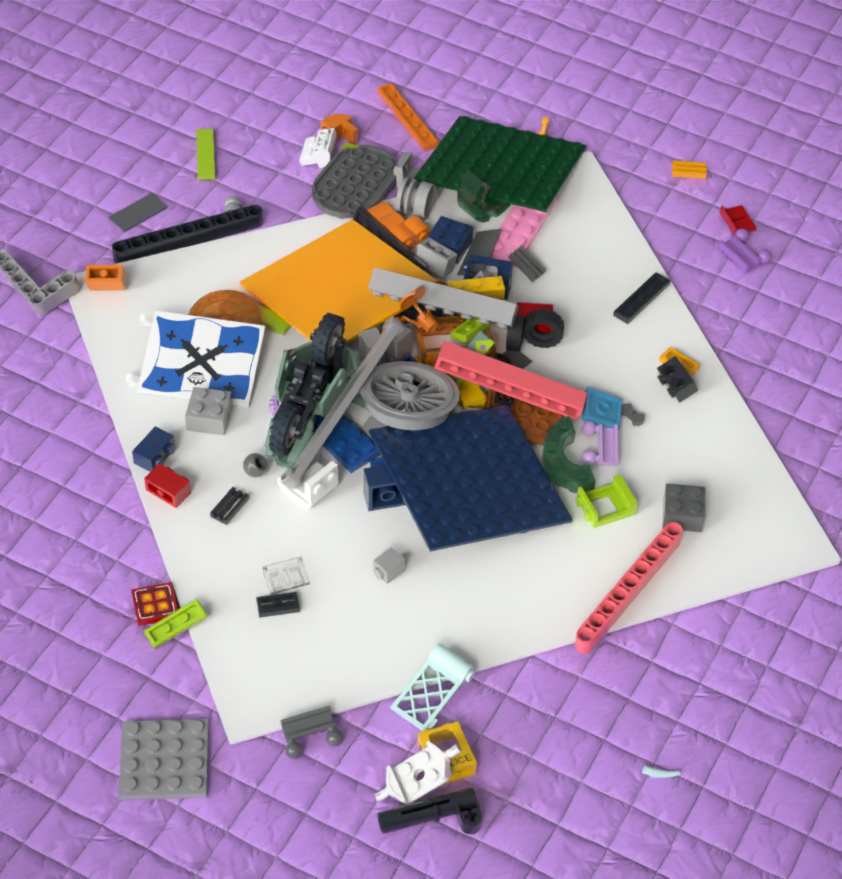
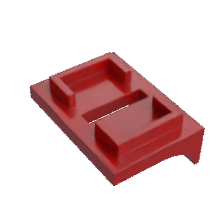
M721 205L720 214L734 235L738 229H746L748 232L756 231V226L742 205L731 208H724Z

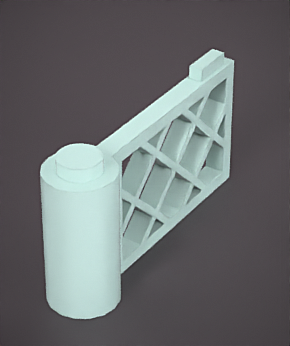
M439 643L431 652L428 660L392 704L391 710L421 731L433 729L438 722L436 717L462 684L465 682L469 683L475 675L473 671L474 666ZM428 667L436 671L437 678L425 679L424 673ZM450 680L455 684L451 690L442 691L440 681ZM438 682L439 691L427 693L426 684ZM414 685H424L425 694L412 695ZM428 697H441L439 706L429 707ZM426 698L427 708H414L413 700ZM411 700L412 710L403 711L398 708L402 701ZM428 712L429 719L424 725L416 720V713Z

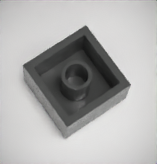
M666 483L663 497L662 529L668 523L675 522L682 526L683 531L702 532L705 519V487Z

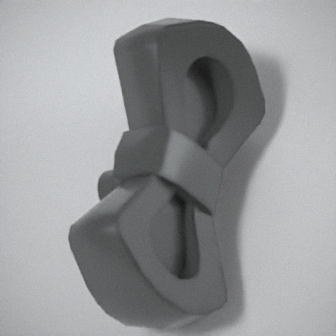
M630 403L622 405L621 415L628 417L633 426H641L644 423V414L637 413Z

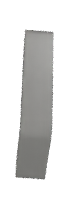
M0 249V273L37 314L44 315L79 291L80 283L75 273L70 270L64 271L39 288L5 249Z

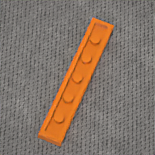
M392 83L377 88V93L424 152L438 146L439 141Z

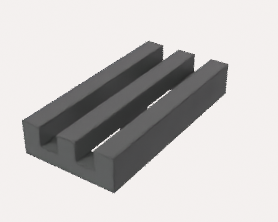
M522 245L508 256L532 283L546 272L544 267Z

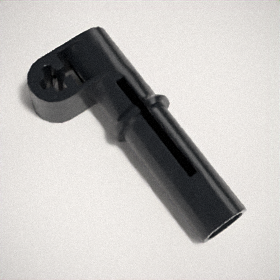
M472 787L437 797L430 795L429 799L377 813L382 834L433 820L437 823L441 818L455 814L459 826L465 834L473 835L477 833L482 824V812ZM471 810V820L474 822H471L470 819H467V811Z

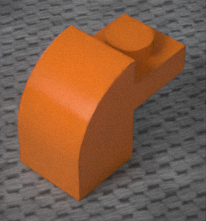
M333 114L321 120V130L335 128L337 133L336 139L344 137L351 144L358 142L359 132L357 127L352 125L351 116Z

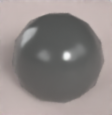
M259 453L249 454L243 461V469L250 477H260L267 470V460Z

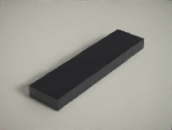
M655 272L614 311L613 316L629 324L670 285V280Z

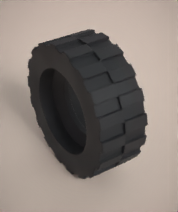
M536 309L529 312L523 324L522 334L524 339L535 347H554L563 338L564 320L555 311L553 312L549 309ZM544 324L550 326L553 330L552 332L542 333L535 330L534 327L535 325Z

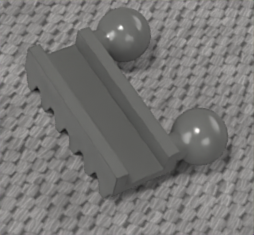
M330 705L280 720L287 742L285 752L289 758L296 759L302 754V746L296 740L318 732H324L325 730H328L326 740L329 745L339 746L342 743L343 734L336 729V724L330 712Z

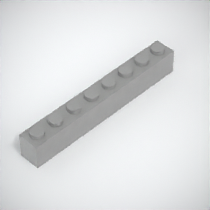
M373 268L368 289L374 296L383 298V295L390 296V300L400 302L401 299L412 293L417 287L424 286L426 292L416 301V304L425 305V309L436 311V308L441 309L444 314L451 316L454 313L460 314V318L471 320L472 318L479 319L478 322L489 325L490 322L497 324L496 327L505 330L508 327L513 328L519 307L515 303Z

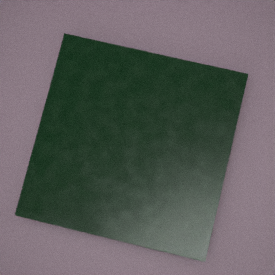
M459 116L415 175L414 179H417L418 182L425 181L433 183L438 187L547 213L587 149V145H583L580 142L566 141L563 138L549 137L546 134L540 135L532 131L518 130L515 127L501 126L498 123L493 124L484 120H475L468 116Z

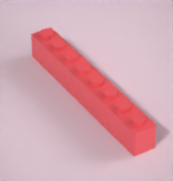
M447 341L443 342L434 369L574 420H578L587 392Z

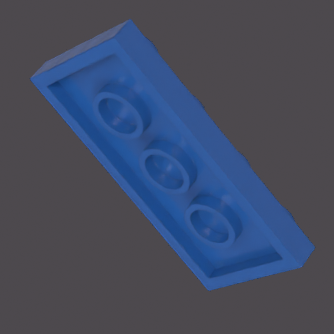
M316 414V422L312 432H316L325 417ZM344 414L322 445L350 473L380 456L376 445Z

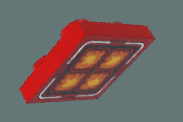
M172 582L131 589L138 626L157 623L178 610Z

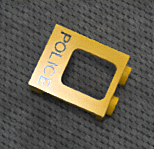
M458 721L446 723L441 727L426 729L418 733L419 748L425 749L428 747L426 744L428 741L435 744L451 738H456L461 753L450 758V779L441 785L476 775L477 762Z

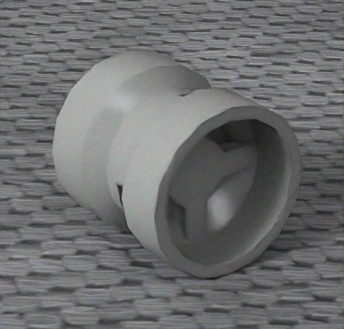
M236 196L227 197L224 201L225 212L242 207L240 198Z

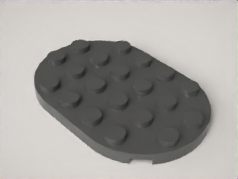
M359 145V147L352 149L347 147L339 151L313 182L312 198L314 203L322 212L339 219L353 218L358 206H363L367 210L379 204L397 180L396 176H394V167L397 165L395 158L388 151L372 145Z

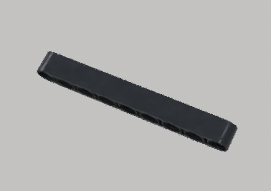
M250 205L117 241L112 245L113 260L117 264L259 228L263 225V209L259 205Z

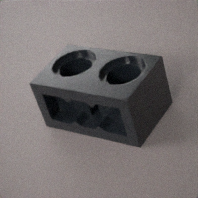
M676 356L657 367L659 373L657 378L662 385L666 384L668 387L666 390L672 399L675 397L680 403L698 391L695 381Z

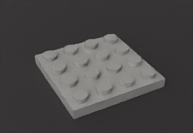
M208 719L122 721L119 800L207 798Z

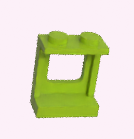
M621 474L613 476L612 484L585 492L582 486L578 487L577 496L575 497L577 506L582 508L586 521L590 522L593 528L636 515L638 502ZM607 497L611 500L617 511L599 517L591 502Z

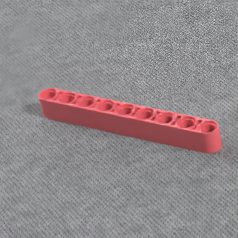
M671 522L662 529L577 630L575 649L579 653L587 654L594 649L679 547L683 532L680 524Z

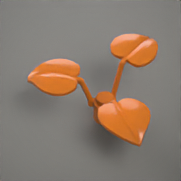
M436 280L433 282L447 286V284L442 280ZM419 286L400 302L402 310L408 309L413 304L420 313L417 317L418 322L406 316L396 318L402 322V325L408 321L419 329L423 328L429 334L438 327L439 323L434 319L430 310L426 309V313L416 304V301L426 292L424 286Z

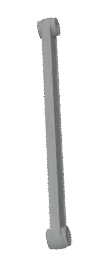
M391 316L384 323V331L293 466L288 468L281 476V480L288 488L294 490L301 484L303 473L392 340L404 330V325L397 318Z

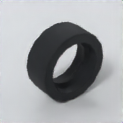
M516 316L513 328H507L506 350L521 351L524 317Z

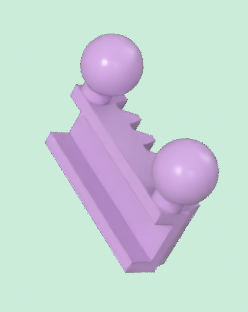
M592 421L584 422L581 427L584 435L592 436L598 433V455L591 450H587L582 454V462L587 466H591L596 462L601 466H618V425L614 424V428H603V424L596 425Z

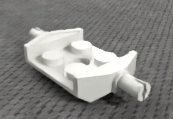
M428 741L426 742L428 747L394 768L390 765L387 766V786L374 794L377 801L381 802L388 796H395L407 805L448 781L451 776L450 758L461 753L458 745L455 744L450 749L441 751ZM421 771H425L424 778L417 781V775Z

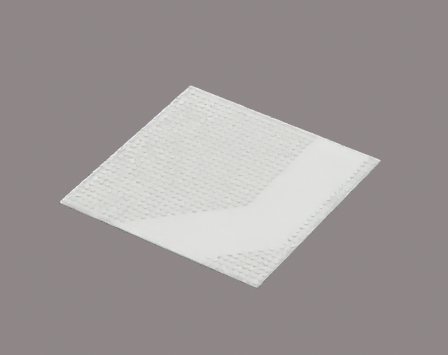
M591 151L583 153L559 192L557 203L528 249V252L544 267L546 272L532 283L518 267L513 266L508 300L504 299V301L515 304L517 302L553 304V312L555 311L564 320L563 338L554 347H535L529 344L523 335L520 352L532 360V363L526 366L524 370L581 391H585L589 387L622 398V405L630 403L637 413L645 415V421L641 426H633L628 417L621 415L620 428L618 429V466L598 465V462L587 466L582 462V454L587 450H591L598 455V433L592 436H586L582 433L581 427L586 422L582 420L583 410L578 420L562 415L559 447L530 444L572 517V523L430 552L406 505L368 512L363 489L364 468H370V462L350 473L323 446H321L310 464L314 465L318 462L324 467L331 461L338 464V486L312 507H305L284 491L277 482V478L287 468L277 465L274 456L264 453L270 421L273 418L272 413L269 412V400L272 399L273 395L276 396L275 384L283 351L311 342L293 327L285 335L265 328L249 408L232 406L224 435L187 431L185 414L189 404L188 399L137 392L138 386L127 385V374H133L138 377L141 375L152 327L141 325V314L154 317L156 310L259 325L222 308V303L232 292L267 307L244 289L239 282L353 218L339 219L338 217L323 214L113 264L123 265L127 273L126 290L90 291L85 283L86 271L75 273L80 283V289L68 299L167 573L172 582L179 606L182 608L193 600L198 599L208 616L203 621L189 628L188 631L230 744H237L282 730L280 720L329 705L331 715L398 696L428 660L431 652L439 643L473 665L474 672L575 643L577 630L662 531L663 497L666 483L705 487V519L702 532H682L679 547L607 633L840 564L841 558L671 280L670 285L629 324L613 316L614 311L655 272L667 279L669 277ZM442 188L434 199L428 219L421 220L430 227V232L440 216L473 226L474 239L476 232L499 229L514 205L488 198L458 201L457 191ZM397 197L381 201L390 204L396 212ZM413 210L410 215H405V213L401 214L404 217L405 221L410 217L414 216ZM416 244V245L411 249V251H412L415 255H416V253H417V249H418V245H419V244ZM468 250L459 264L455 263L453 272L444 278L437 276L429 269H427L426 273L436 280L444 281L446 284L448 281L463 280L464 275L458 276L457 273ZM486 265L483 272L497 276L498 269L495 266ZM385 322L376 326L380 334L383 330V325ZM463 322L439 323L438 327L429 334L423 328L419 329L412 323L403 324L412 330L411 356L413 358L431 352L437 361L444 341L466 348L473 338L467 343H461L451 338L450 332ZM493 323L482 331L484 335L494 342V345L487 353L496 352L502 354L506 351L507 330L496 327L497 324ZM359 337L345 344V347L352 349L355 354L357 369L362 363L359 359ZM670 347L700 365V370L691 375L698 391L680 403L675 397L671 398L666 390L668 388L666 384L662 385L657 378L659 375L657 367L663 364L659 361V357ZM480 385V389L488 396V388ZM352 402L343 413L362 432V425L371 416L367 409ZM155 426L174 435L176 445L174 452L168 455L162 465L170 467L175 473L185 476L190 481L191 494L177 508L146 491L144 478L150 472L133 463L132 451ZM259 453L267 460V470L262 476L250 477L245 473L243 461L249 454ZM621 474L638 502L636 515L593 528L590 522L586 521L582 508H579L576 504L575 497L577 496L578 487L582 486L585 492L612 484L613 476ZM232 487H235L236 491L241 490L242 494H248L249 500L228 525H225L211 518L210 512ZM607 497L591 502L599 517L617 511L611 500ZM240 498L233 504V507L238 503ZM232 508L222 518H225ZM392 547L405 558V571L386 584L382 579L380 580L374 575L373 560ZM297 592L300 612L259 618L256 597ZM428 667L424 673L425 679L437 678L436 671ZM438 682L427 683L426 687L438 684ZM414 685L412 691L424 688V685Z

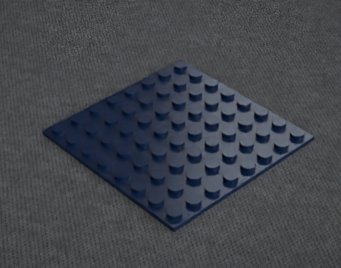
M508 405L449 415L441 424L424 430H403L391 426L369 429V434L430 552L563 525L573 521Z

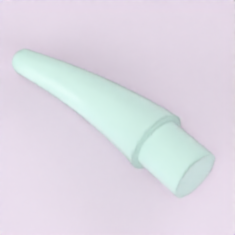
M644 765L642 773L653 778H669L678 776L681 773L680 771H667Z

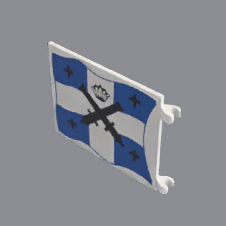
M156 310L154 317L141 314V325L152 327L141 375L138 377L133 374H127L126 381L128 386H138L137 392L188 400H190L193 387L231 392L232 406L249 408L265 326Z

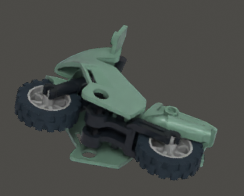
M326 313L322 320H320L319 327L314 329V334L311 333V342L293 349L290 353L288 350L283 352L275 384L276 400L281 402L274 417L271 418L264 445L266 447L264 453L274 456L276 464L288 469L293 466L314 433L312 431L316 422V414L326 417L357 371L355 354L352 349L345 347L346 339L343 338L345 319L341 316ZM356 394L351 402L367 409L361 394Z

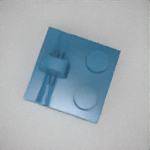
M587 387L584 391L587 392L583 407L582 420L592 421L596 425L603 424L604 428H614V424H616L619 429L622 398Z

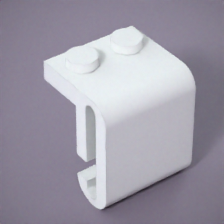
M331 461L325 467L318 462L314 465L309 464L302 475L303 480L301 484L294 490L288 488L283 483L281 476L277 478V482L284 491L305 507L310 508L338 486V464L334 461Z

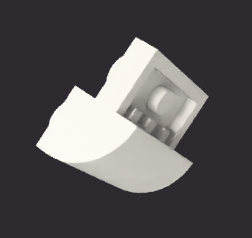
M335 128L319 130L316 137L306 138L299 160L302 166L317 163L319 168H323L329 163L337 138Z

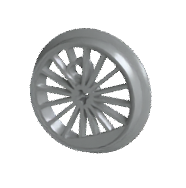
M408 361L389 362L374 367L359 389L368 412L376 420L385 425L403 430H424L441 424L448 418L450 411L456 407L460 396L456 383L447 374L434 369L432 366ZM413 381L419 382L420 384L418 386L413 385Z

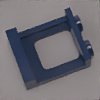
M470 254L469 261H465L463 272H466V274H464L463 280L475 277L473 275L474 263L495 266L498 269L497 276H502L504 283V299L508 300L512 282L513 262Z

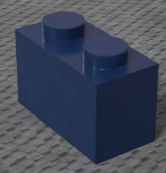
M155 426L132 451L133 463L149 472L159 463L163 464L168 455H171L175 450L174 435Z

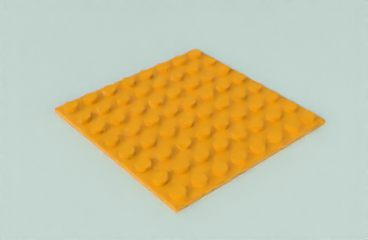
M352 219L245 278L239 284L308 340H310L311 333L314 334V329L319 327V322L326 313L343 317L345 319L343 338L346 339L347 344L359 337V332L375 328L391 316L404 311L400 308V302L390 300V296L383 295L382 298L372 295L368 286L374 267L429 282H434L436 279Z

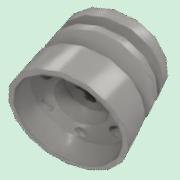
M405 177L397 193L396 212L410 215L413 210L414 216L424 220L428 219L434 204L435 184L423 181L418 187L417 179L411 181V178Z

